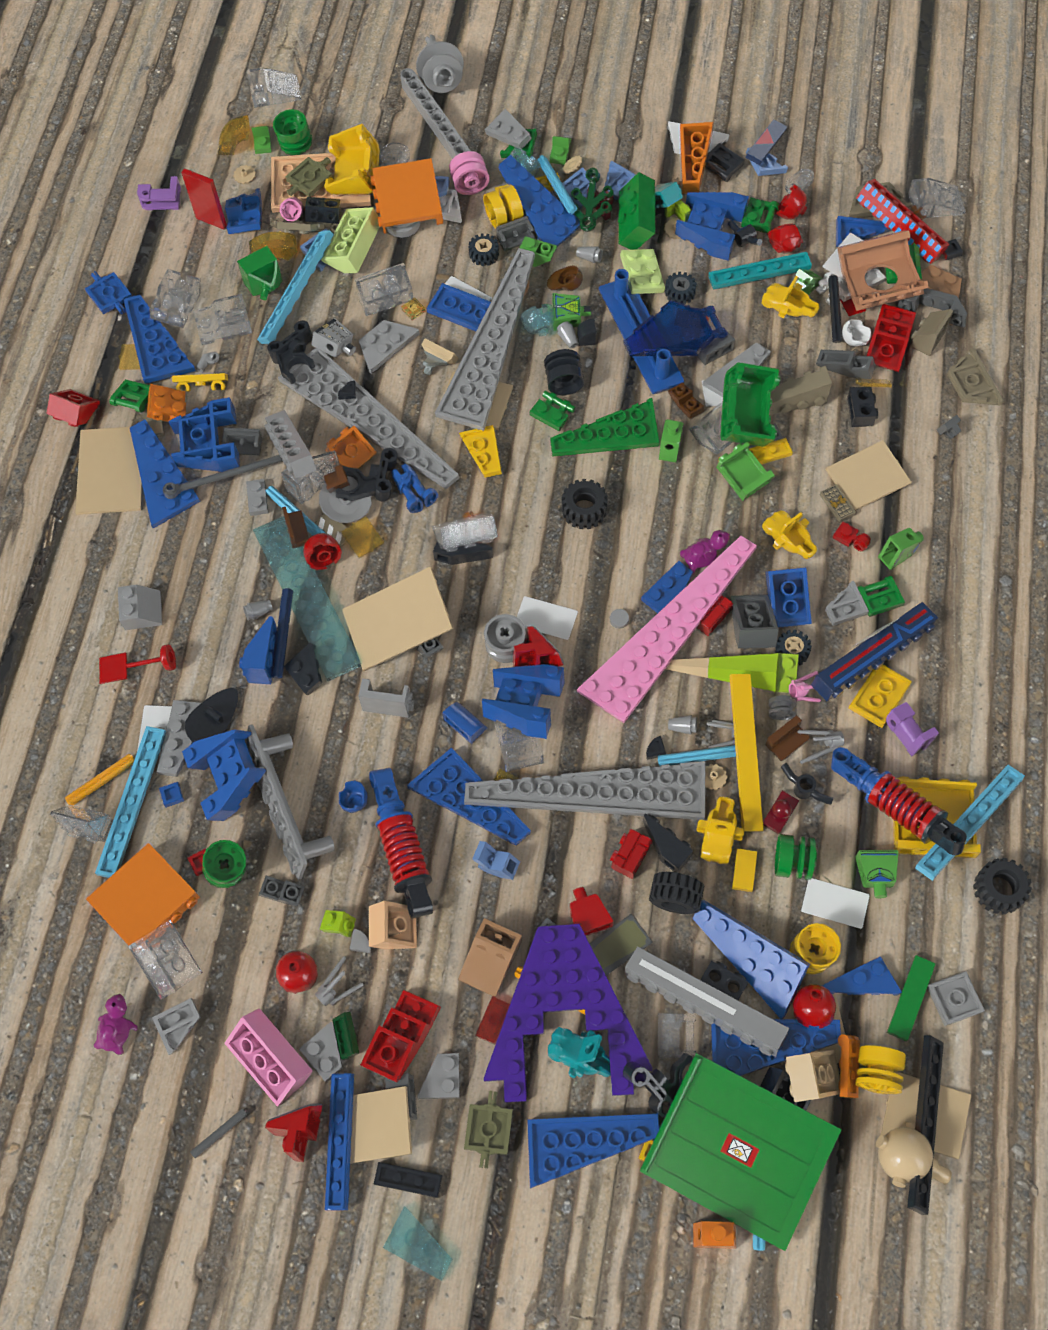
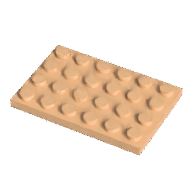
M331 153L271 157L272 213L280 212L281 203L290 197L298 198L303 203L305 211L308 196L300 191L289 196L287 190L293 185L286 181L285 176L308 157L317 162H321L328 157L331 163L325 168L332 173L334 179L336 157ZM325 186L311 196L340 199V208L371 206V194L332 195L326 191Z

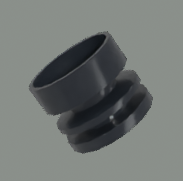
M560 349L546 356L544 368L550 392L565 396L582 389L584 386V375L580 355L576 351Z

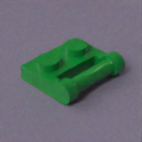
M750 197L741 227L750 224L756 231L768 233L772 228L771 223L775 212L779 208V203ZM764 210H768L765 222L763 224L760 223Z
M125 379L110 397V405H120L143 413L148 403L150 385ZM122 397H125V398H129V399L136 400L137 402H133V401H129V400H125V399H121V398H122Z
M887 576L884 580L866 586L861 585L857 587L869 610V617L904 606L905 604L892 576ZM884 587L889 588L869 596L866 594Z

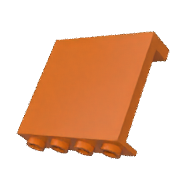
M432 158L372 168L373 175H370L372 186L375 185L376 189H373L374 200L378 199V203H375L376 212L381 215V217L377 218L379 227H383L384 234L386 233L385 227L430 219H436L437 225L443 224Z
M148 843L89 895L86 900L138 955L140 952L146 951L155 938L161 937L166 932L168 926L179 921L187 909L193 908L200 897Z

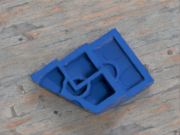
M260 188L255 189L253 194L246 195L244 193L238 197L226 200L225 211L228 218V234L261 229L262 200Z

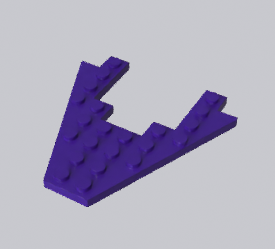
M580 924L542 926L537 928L484 1075V1082L504 1081L505 1103L527 1101L524 1035L545 1034L544 1012L585 1010L586 1031L608 1030L612 1096L634 1095V1084L623 1076V1069L627 1063L633 1061L648 1071H653Z

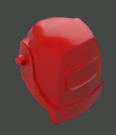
M793 223L778 226L767 233L770 244L778 253L789 254L803 243L800 232Z

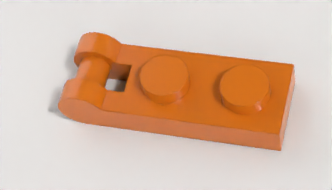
M842 1034L838 1038V1044L841 1046V1058L839 1060L841 1072L838 1084L840 1097L858 1098L859 1087L855 1083L856 1078L859 1077L857 1070L859 1069L860 1040L857 1036Z

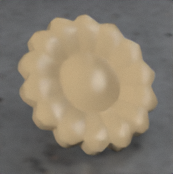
M579 155L569 159L564 164L563 172L565 174L576 172L582 163V157Z
M244 165L236 168L233 177L238 183L249 184L255 178L256 172L251 166Z
M672 218L665 224V234L669 238L680 239L675 234L678 218Z
M717 764L705 766V788L709 790L722 788L727 780L726 771L723 770V767H719Z

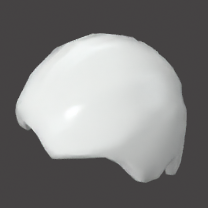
M851 319L847 321L842 330L844 341L848 345L855 347L869 343L872 335L871 329L864 326L861 320Z

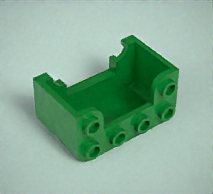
M738 362L726 372L720 432L722 441L742 444L748 442L750 445L764 447L775 440L777 429L774 424H770L771 416L769 411L772 405L771 391L780 384L779 369Z

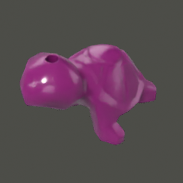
M716 530L712 533L710 539L700 538L688 548L681 550L680 556L685 559L689 569L694 574L697 568L710 565L718 557L716 550L726 547L730 540V534L723 530Z
M116 994L106 1001L105 1008L108 1013L98 1018L100 1022L97 1029V1038L93 1045L96 1049L113 1051L117 1055L124 1054L122 1046L129 1036L130 1029L137 1031L138 1026L123 1017L127 1010L125 998L121 994Z

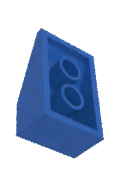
M806 567L766 571L767 592L777 626L788 627L812 624Z
M271 616L268 617L245 648L243 657H240L239 667L242 668L243 676L246 677L248 683L271 685L277 626L274 618Z

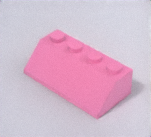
M260 1008L243 1016L225 1042V1045L277 1107L297 1091L313 1072Z

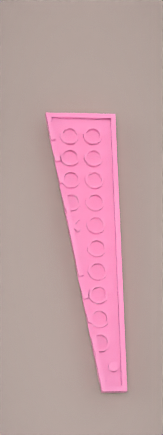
M740 536L577 689V692L622 723H625L700 624L704 616H706L707 612L756 550L757 545Z

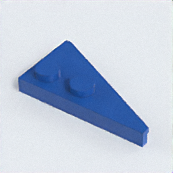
M838 216L836 219V247H839L849 233L864 240L893 230L886 228L882 221Z
M881 956L821 985L828 989L831 994H893V996H897L902 993Z

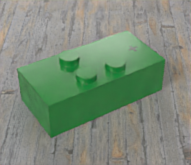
M640 172L619 191L618 244L630 250H637L655 234V180Z

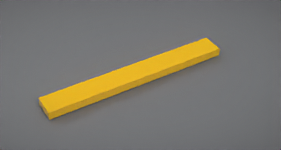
M731 674L730 688L741 826L744 832L763 831L751 674Z

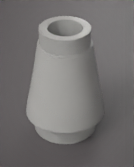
M598 246L578 247L576 255L596 263L601 261L603 250Z
M563 322L557 327V334L570 349L575 348L579 344L572 324Z
M270 600L250 602L243 606L247 620L252 619L253 621L273 610Z
M690 715L669 719L668 730L690 735L696 733L697 717Z

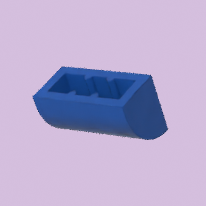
M459 702L451 704L442 712L444 721L471 744L487 729L486 725Z

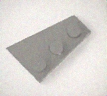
M506 109L485 129L486 135L518 149H522L531 140L529 132Z

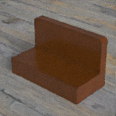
M286 506L282 507L292 549L304 546L309 536L302 510L287 513Z
M797 715L767 738L766 747L780 761L786 759L810 738L808 734L798 733V730L803 729L800 727L802 720Z

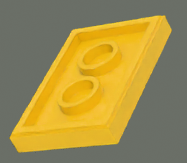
M882 665L878 670H872L848 708L883 728L887 715L892 709L896 708L912 681Z

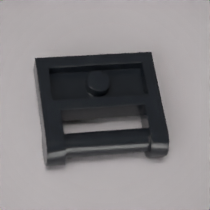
M719 143L708 153L705 167L721 176L725 182H728L731 176L744 165L745 160ZM711 160H714L715 162L726 168L727 171H724L723 169L712 163Z

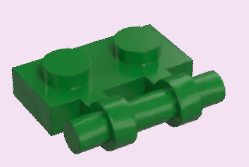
M545 390L542 397L547 399L546 402L539 399L529 411V414L553 429L560 431L569 419V415L565 412L568 410L573 413L576 407L571 405L570 401L562 400L557 397V394L549 393ZM553 403H555V404H557L558 406H560V408L557 409V408L553 407V406H552Z

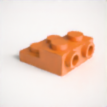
M150 384L147 417L157 421L169 422V420L180 415L181 417L185 416L186 392Z
M352 426L350 429L346 427L340 432V437L337 439L332 438L328 441L325 450L336 464L339 463L342 466L358 469L377 454L375 449L355 426Z

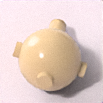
M905 1123V1127L895 1128L885 1136L880 1135L878 1137L876 1147L879 1148V1162L885 1173L893 1179V1185L905 1188L906 1183H910V1180L916 1175H920V1179L925 1177L930 1171L932 1162V1179L944 1185L951 1180V1170L940 1165L937 1159L933 1158L929 1141L924 1135L915 1130V1124Z

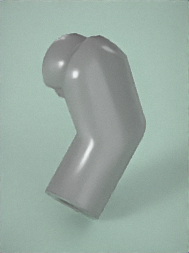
M217 352L204 354L197 364L196 370L203 373L207 365L215 364L219 361V354Z

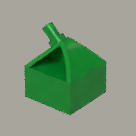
M268 246L237 261L243 283L253 296L261 294L260 299L267 300L268 294L278 288L283 281L277 258Z

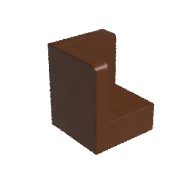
M342 465L334 467V472L324 475L326 488L329 493L335 492L338 488L342 489L350 486Z

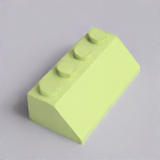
M373 207L345 210L331 239V244L323 254L322 262L343 273H358L380 228L377 218L379 216Z

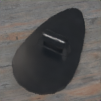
M235 688L221 690L198 705L185 721L187 737L192 742L224 733L236 710L238 691Z

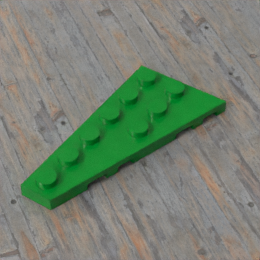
M649 398L642 404L632 405V408L624 411L619 410L596 419V422L591 424H583L581 428L576 430H568L550 437L552 457L658 447L659 437L653 399Z

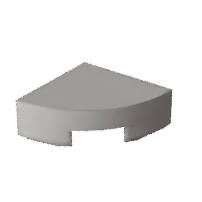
M353 929L350 951L371 954V947H369L367 936L363 932Z

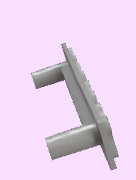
M252 724L248 726L247 730L252 735L245 739V743L254 766L266 770L262 778L257 782V785L262 792L264 803L268 804L270 808L269 815L274 823L277 837L282 839L284 844L283 852L288 859L291 873L295 874L297 880L302 879L306 869V860L333 852L334 843L331 836L303 843L269 756L270 754L293 748L290 734L259 740Z

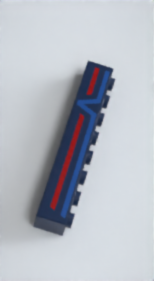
M923 602L919 603L899 617L898 620L817 674L811 686L826 702L833 697L837 699L842 695L844 689H851L858 679H865L871 673V670H878L885 660H892L899 650L903 652L912 641L916 643L921 639L923 633H930L936 627L934 623L938 617Z

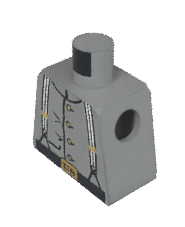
M335 318L313 333L311 345L333 357H337L343 352L351 356L356 350V347L351 344L352 332Z

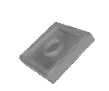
M967 971L932 983L927 987L944 1026L985 1011Z

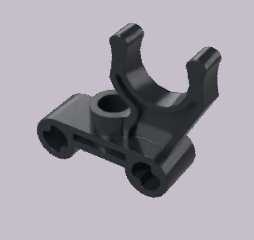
M305 320L298 321L294 325L295 331L281 342L275 340L267 346L273 363L279 364L282 377L288 380L290 384L296 382L294 374L289 372L294 365L302 363L308 365L310 369L315 368L313 359L304 353L306 345L313 338L309 323Z
M385 448L381 453L380 464H371L368 477H365L358 468L342 466L346 475L353 477L358 485L350 491L338 488L336 490V498L353 501L374 495L378 501H387L391 495L392 484L385 478L387 471H391L396 467L397 451L393 448Z
M686 1052L683 1053L672 1064L669 1080L657 1068L650 1073L646 1068L633 1061L624 1066L623 1076L635 1086H645L651 1093L648 1101L650 1109L665 1117L683 1081V1070L692 1062L693 1057Z

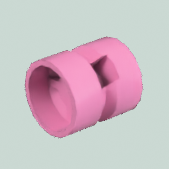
M296 197L287 198L280 205V214L287 221L297 220L304 211L303 203Z

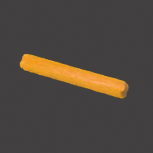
M131 754L126 755L65 797L66 802L70 806L75 805L131 767L135 760Z

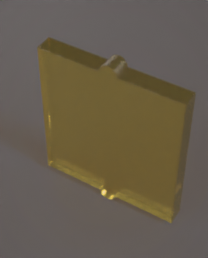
M122 344L121 354L119 355V369H140L135 344Z
M856 378V384L859 386L892 387L891 382L887 379L870 380Z
M367 516L356 523L353 522L351 526L341 531V534L358 558L363 557L369 552L372 553L374 549L384 544L383 539Z

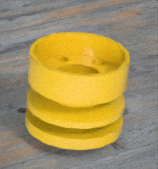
M815 923L806 926L794 937L789 951L810 963L806 974L814 975L822 973L837 960L841 951V943L838 935L832 928L825 924ZM809 949H810V950H813V949H814V950L816 951V953H814V952H813V953H810V952H809Z
M861 1046L858 1062L867 1068L857 1070L858 1076L861 1077L856 1078L855 1085L878 1094L902 1093L903 1087L898 1083L903 1082V1077L894 1072L905 1069V1053L882 1046Z

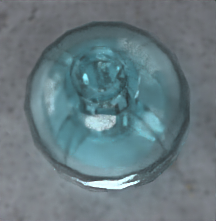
M514 148L510 155L530 174L535 176L541 164L532 155L531 157L525 155L526 151Z
M541 304L542 308L539 309L534 306L523 312L520 320L524 329L530 334L545 336L554 326L555 313L550 304Z

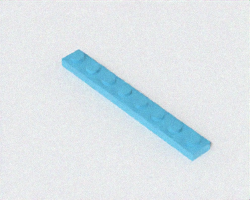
M330 230L318 233L257 340L261 344H269L276 340L277 333L284 326L285 319L292 312L293 305L300 298V293L308 284L311 274L316 270L317 263L323 258L325 249L331 244L334 234Z
M149 726L145 728L95 874L98 876L110 878L121 867L164 742L166 731L163 729Z
M1007 765L959 817L954 825L966 833L967 839L965 844L1023 781L1025 775ZM935 844L918 862L915 869L933 881L955 855L947 853L943 848Z

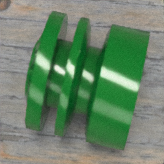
M289 109L280 112L275 117L273 129L281 150L289 155H300L306 152L312 145V135L305 115L299 110Z
M779 834L775 852V876L789 878L792 869H795L797 879H801L804 870L805 880H811L817 862L815 838L809 837L805 846V837L800 836L798 845H795L793 835Z
M219 840L212 843L203 855L202 871L205 879L217 888L235 886L245 873L246 856L244 850L231 840ZM220 863L223 865L228 863V867L221 870Z

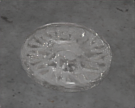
M401 143L387 144L380 151V160L385 166L406 163L410 159L408 147Z

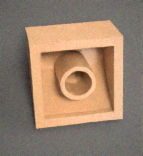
M382 901L369 906V947L380 949L417 947L416 918L412 919L410 917L407 905Z

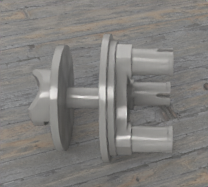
M430 34V38L428 36L425 38L426 47L422 49L417 57L416 70L419 78L430 90L437 93H446L455 89L462 79L463 57L455 45L444 41L437 42L435 36Z

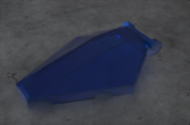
M670 300L661 307L659 313L655 316L651 315L635 328L633 334L626 340H623V345L629 356H656L660 349L669 350L671 356H697L715 338H724L728 332L725 327H722L714 306L699 309ZM705 316L710 317L715 330H712Z

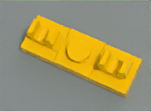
M225 373L172 376V382L178 383L176 390H181V386L185 385L186 392L191 390L188 383H195V386H206V383L212 382L211 389L216 391V384L219 383L221 390H225L226 386L223 381H228V374Z

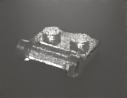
M658 1013V1058H680L685 1052L694 1058L696 1054L694 1050V1022H696V1014ZM679 1022H686V1050L684 1051L679 1050Z

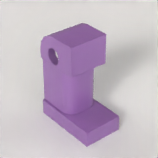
M177 176L171 177L170 188L152 189L151 184H138L137 195L143 209L179 210L181 186Z
M905 702L890 711L886 717V722L912 757L920 748L925 750L939 732L935 727L923 732L912 718L915 712Z

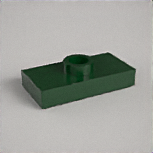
M344 1012L332 1019L341 1060H347L359 1054L351 1012Z

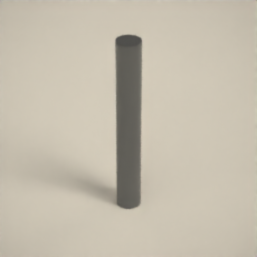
M243 1108L192 1149L190 1151L192 1156L197 1158L248 1115Z

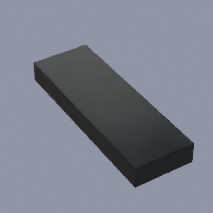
M378 1162L373 1185L438 1198L443 1175Z

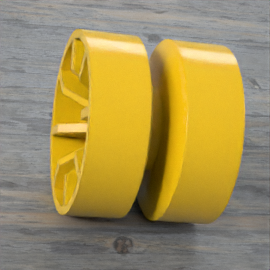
M513 185L500 188L499 194L494 190L483 195L486 214L495 229L506 224L507 219L511 222L523 217L521 200Z

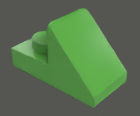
M270 127L251 128L254 137L255 154L271 153Z
M552 137L550 163L562 165L566 163L571 138Z
M799 269L796 273V276L799 277L797 283L803 285L801 290L808 295L819 286L818 282L823 279L811 270Z

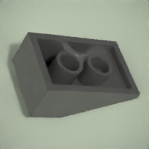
M768 595L731 596L734 634L738 649L776 647L778 626Z

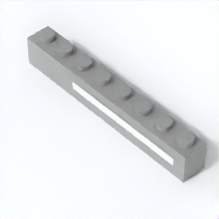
M638 946L625 966V975L630 981L645 985V988L652 993L658 992L670 1003H678L688 1013L700 1015L705 1022L709 1024L714 1023L720 1026L721 1030L725 1033L740 1037L743 1043L747 1045L753 1044L765 1055L776 1057L788 1035V1027Z

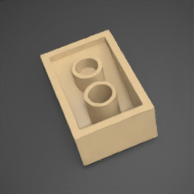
M835 1050L786 1057L785 1068L790 1076V1093L794 1097V1102L840 1094L838 1087L840 1075Z

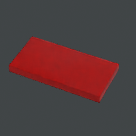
M184 168L181 173L196 219L225 230L227 224L214 180Z

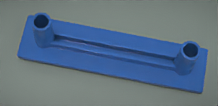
M618 269L615 272L614 282L599 286V291L651 393L656 394L673 388L682 382L684 383V379L640 295L631 294L628 285V271Z

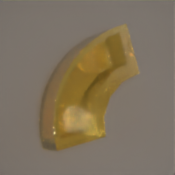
M248 115L236 117L223 127L219 138L217 155H234L237 144L248 140L250 133Z
M268 232L258 235L249 241L250 254L268 246L277 259L288 261L298 252L296 235L286 232Z

